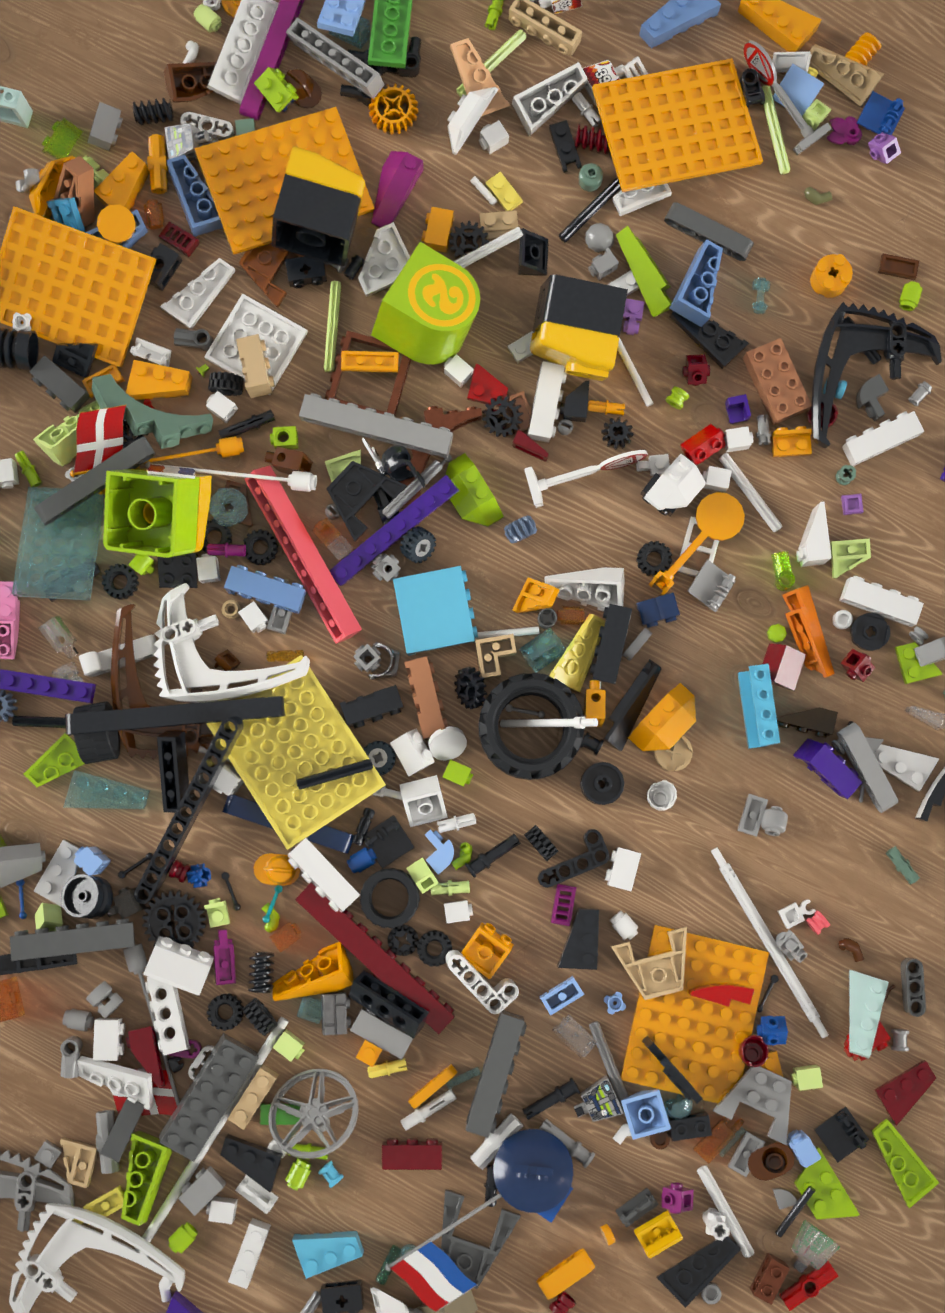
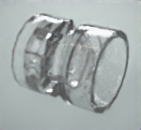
M75 662L65 664L52 672L54 678L84 682L83 678L78 676L79 670Z

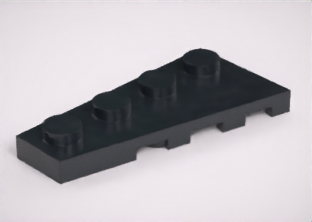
M674 311L669 316L722 369L749 344L746 340L742 341L737 338L736 334L730 330L726 331L721 328L715 321L711 322L708 320L700 327Z

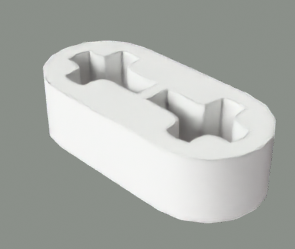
M205 1046L191 1064L188 1074L192 1080L196 1077L193 1067L197 1069L200 1064L204 1065L205 1061L203 1059L206 1056L204 1051L213 1050L215 1046Z

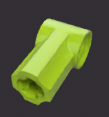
M136 554L128 564L140 575H151L155 571L154 560L148 555Z

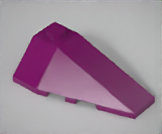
M391 151L382 166L375 209L371 221L373 225L381 228L394 222L424 170L423 160L408 152Z

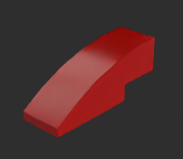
M723 983L699 986L690 989L688 994L729 1007L731 999L750 1005L755 989L738 984Z

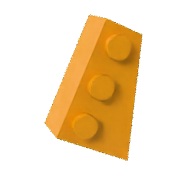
M131 151L94 189L98 200L106 207L117 204L129 210L133 208L134 201L138 193L141 192L149 175L146 163Z
M134 360L126 393L135 400L188 396L193 377L186 370Z

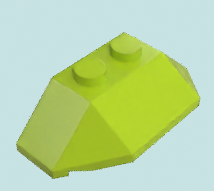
M464 453L450 461L445 475H448L459 491L449 499L461 519L487 527L502 519L504 515L494 495L470 458Z

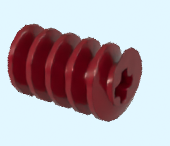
M579 123L575 147L578 148L582 143L584 150L589 145L590 151L597 147V153L604 149V154L607 155L610 149L605 133L602 135V129L599 128L597 133H595L594 127H591L588 131L587 125H584L581 130Z

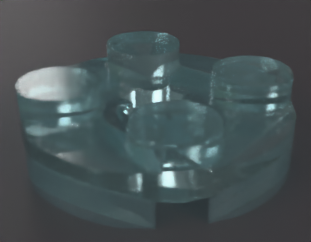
M220 488L210 499V514L215 522L222 526H234V524L242 522L248 513L246 497L234 488ZM231 503L234 508L233 510L225 511L224 505Z

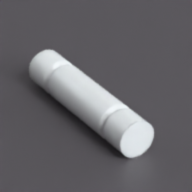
M476 176L470 180L478 191L489 200L492 206L498 202Z

